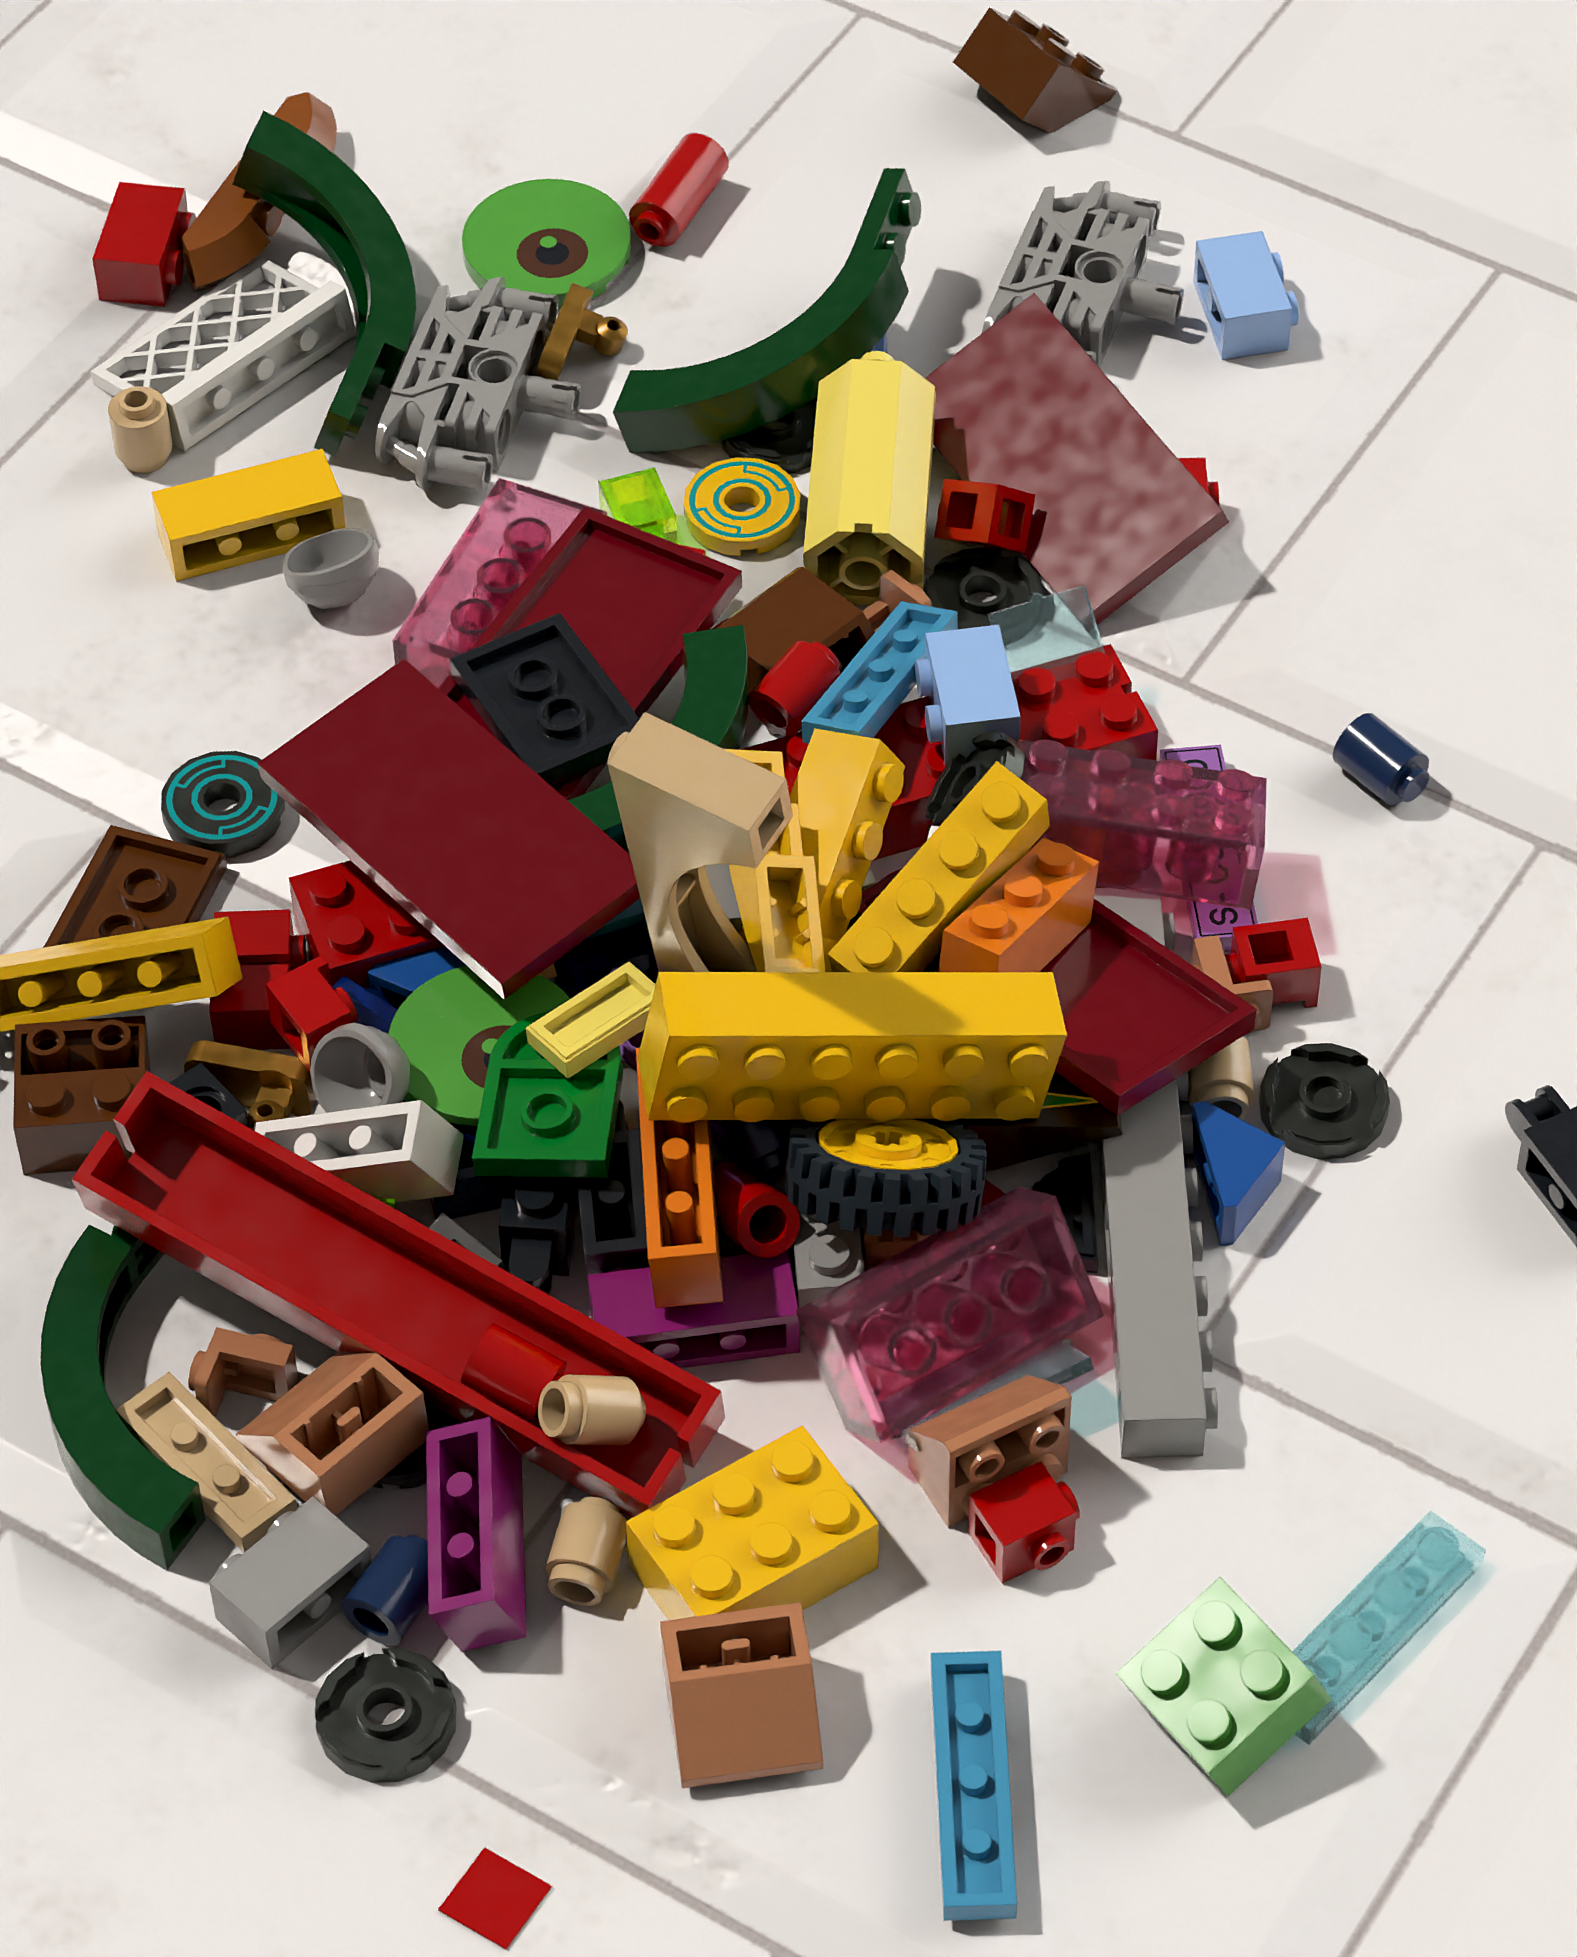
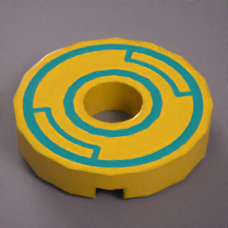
M735 457L715 462L696 473L685 488L683 506L686 525L691 536L704 547L725 555L742 556L741 550L756 548L757 554L772 551L789 540L798 527L801 494L794 478L778 465L758 458ZM738 503H748L755 506L754 509L746 512H737L729 507Z

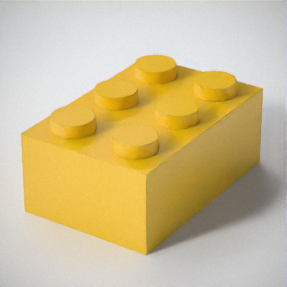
M803 1425L626 1521L629 1567L668 1620L799 1602L802 1604V1610H805L878 1569L879 1523Z

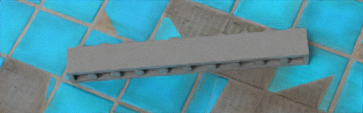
M1160 887L1095 888L1094 899L1169 950H1174L1173 912H1162ZM1188 1071L1121 1113L1123 1135L1098 1141L1121 1458L1203 1456L1206 1429H1217L1218 1426L1216 1388H1204L1203 1372H1212L1213 1368L1212 1335L1210 1331L1199 1332L1198 1316H1207L1208 1312L1206 1276H1194L1193 1262L1202 1261L1203 1258L1201 1221L1189 1222L1188 1208L1197 1207L1198 1205L1196 1168H1185L1184 1154L1193 1153L1192 1116L1180 1115L1179 1102H1188Z

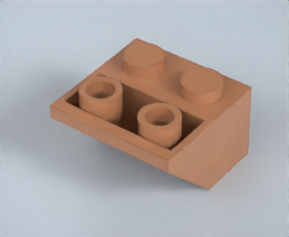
M338 1351L236 1433V1437L255 1458L305 1502L313 1496L337 1516L426 1442V1432L429 1431L423 1392L377 1352Z
M1026 1375L908 1430V1468L948 1528L968 1519L969 1494L1042 1461L1055 1482L1061 1475L1067 1473L1072 1396L1065 1386Z
M801 1602L660 1621L663 1671L682 1788L823 1769L813 1668Z

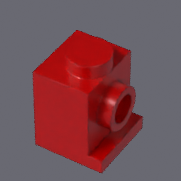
M944 479L934 538L964 546L988 547L1025 553L1036 495L1000 484Z
M1308 918L1233 927L1231 951L1229 954H1224L1233 984L1269 980L1273 990L1272 1005L1303 1001L1305 1008L1317 1007L1322 966Z
M322 955L266 983L271 1024L309 1072L311 1058L316 1045L323 1036L339 1026L358 1021L356 1008L347 992L341 987L332 988L329 964Z

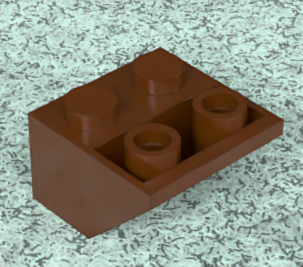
M989 7L953 61L957 67L1021 120L1050 133L1111 101L1117 92L1100 78L1105 71L1103 67L1081 52H1077L1075 55L1066 48L1070 42L1066 37L1044 23L1040 27L1029 17L1017 10H1013L1011 15L1007 16Z
M804 567L796 568L712 628L744 625L748 655V694L796 641L819 642L828 647L838 658L840 664L838 669L842 673L875 633L862 610ZM765 725L770 734L776 733Z
M145 1015L15 1024L13 1129L24 1175L78 1171L105 1130L117 1136L127 1161L130 1159L133 1153L126 1150L113 1119L146 1071L151 1073Z

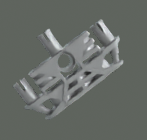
M1109 180L1094 183L1088 192L1074 193L1071 197L1054 198L1055 186H1048L1042 191L999 283L998 290L987 312L982 333L1035 293L1100 368L1124 312L1154 318L1155 320L1168 322L1173 325L1176 324L1177 317L1179 318L1184 297L1183 288L1160 285L1138 279L1147 258L1148 237L1154 236L1159 223L1161 202L1132 197L1118 192H1110Z
M503 276L489 279L482 289L469 291L466 295L450 297L449 285L438 287L427 312H425L382 413L375 443L377 459L384 464H390L397 458L399 464L416 474L417 485L426 491L430 489L433 481H436L437 483L458 485L485 492L488 489V484H490L492 471L500 469L523 410L575 420L581 403V384L534 376L546 345L545 331H552L553 324H555L557 318V295L534 293L510 287L506 288V280ZM408 442L418 443V447H415V446L412 445V444H408V445H407V443H408Z

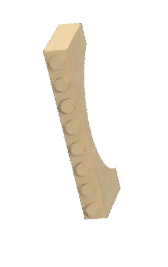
M644 712L630 733L624 732L616 739L610 750L607 764L658 971L757 972L749 946L731 924L713 892L706 872V865L728 864L751 868L758 867L793 817L786 778Z

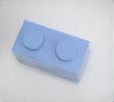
M1263 231L1196 241L1193 283L1222 360L1289 350L1290 328L1298 324L1299 313L1295 294L1293 291H1285L1280 255L1278 252H1270Z
M991 625L925 633V659L915 660L916 685L919 697H930L931 705L925 706L927 736L929 743L940 742L945 767L959 753L967 758L977 748L973 745L972 739L989 731L996 730L1002 732L1020 744L1021 716L1000 626Z

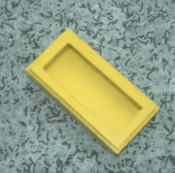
M627 962L527 1026L525 1029L528 1044L569 1079L645 1029L656 984L633 964Z

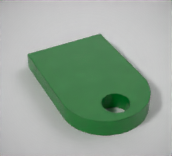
M549 1012L527 1017L507 1029L495 1043L489 1058L472 1155L475 1176L608 1178L623 1080L620 1046L568 1079L528 1044L525 1028Z

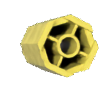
M881 351L868 352L861 359H851L820 380L818 385L803 565L804 568L854 605H871L876 602L880 597V577L889 570H893L907 582L914 583L923 590L936 406L935 386L904 362L894 361L892 356Z

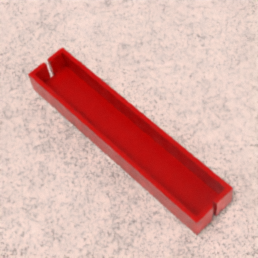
M146 1071L113 1119L126 1150L133 1153L130 1159L127 1161L117 1136L105 1130L72 1178L85 1209L337 1352H377L423 1392L425 1402L462 1423L491 1417L522 1457L587 1494L612 1502L619 1508L621 1513L630 1518L679 1493L686 1481L683 1463L694 1469L725 1419L722 1393L719 1389ZM492 1323H496L567 1362L563 1376L595 1375L630 1378L636 1384L639 1393L644 1399L646 1407L645 1420L635 1438L624 1446L568 1445L556 1437L546 1435L541 1428L539 1418L536 1422L532 1423L461 1384L462 1374L479 1340Z

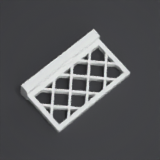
M261 257L91 370L90 373L94 385L112 396H115L122 390L136 386L149 387L158 392H164L162 395L167 404L172 443L186 451L355 336L356 328L346 288L333 281H329L319 288ZM264 280L275 285V288L271 290L247 292ZM294 305L283 312V306ZM272 307L271 314L243 316L244 310ZM233 311L232 318L204 321L214 313ZM252 333L251 335L240 341L241 334ZM229 336L227 343L200 345L203 338ZM189 340V347L162 349L171 342ZM209 362L208 364L197 370L198 363ZM186 365L185 372L157 374L159 367ZM146 369L145 376L120 378L127 371Z

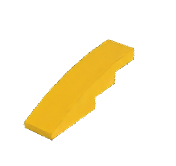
M725 749L785 778L782 752ZM791 803L793 817L758 867L729 865L731 879L744 932L757 972H826L814 856H803L798 804Z

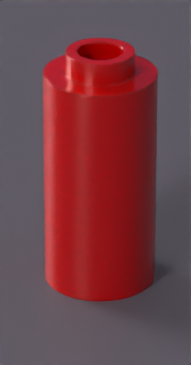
M700 133L687 134L680 140L629 211L631 226L641 240L660 247H668L677 242L728 170L729 160L719 143Z
M733 1162L714 1164L718 1230L757 1257L769 1258L785 1252L796 1240L800 1229V1215L796 1205H792L787 1196L749 1170H742L739 1164Z

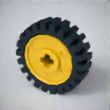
M829 1119L821 1122L797 1120L794 1127H791L785 1170V1194H788L789 1202L792 1205H798V1211L806 1216L816 1214V1221L826 1225L839 1221V1229L851 1232L855 1231L858 1227L866 1228V1234L877 1236H881L882 1230H892L894 1237H909L910 1230H915L921 1236L935 1235L936 1228L949 1232L956 1230L958 1224L964 1226L972 1222L973 1216L977 1217L980 1212L986 1176V1144L983 1139H978V1134L972 1129L963 1130V1124L956 1120L946 1122L938 1119H893L890 1121Z

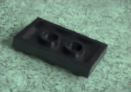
M561 613L449 659L452 678L496 739L551 786L607 763L610 750L616 739L624 732L630 733L639 721V717Z

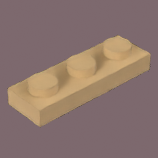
M170 1372L115 1409L130 1433L149 1452L169 1467L199 1483L204 1513L243 1552H246L263 1538L269 1527L280 1515L298 1509L296 1498Z

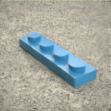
M901 601L802 720L803 743L809 744L814 728L873 738L916 685L915 660L925 659V633L958 629L957 611Z
M1001 1651L931 1653L930 1671L943 1921L1016 1919L1017 1894Z

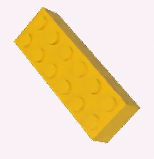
M658 972L638 1061L648 1120H674L688 1123L696 1120H741L744 1122L808 1120L821 1122L829 1119H872L874 1121L938 1119L941 1121H953L957 1119L1001 1118L1003 1120L1015 1121L1023 1118H1039L1067 1033L1053 972Z

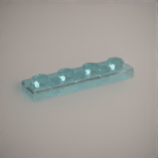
M1430 1510L1292 1651L1317 1677L1332 1698L1295 1735L1310 1745L1483 1565L1486 1549Z

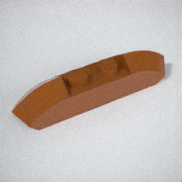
M309 92L287 97L274 116L300 129L333 152L336 144L337 126L332 108ZM240 161L182 236L187 277L194 293L223 282L257 257L271 242L268 236H273L277 232L281 219L285 214L264 199L232 185Z

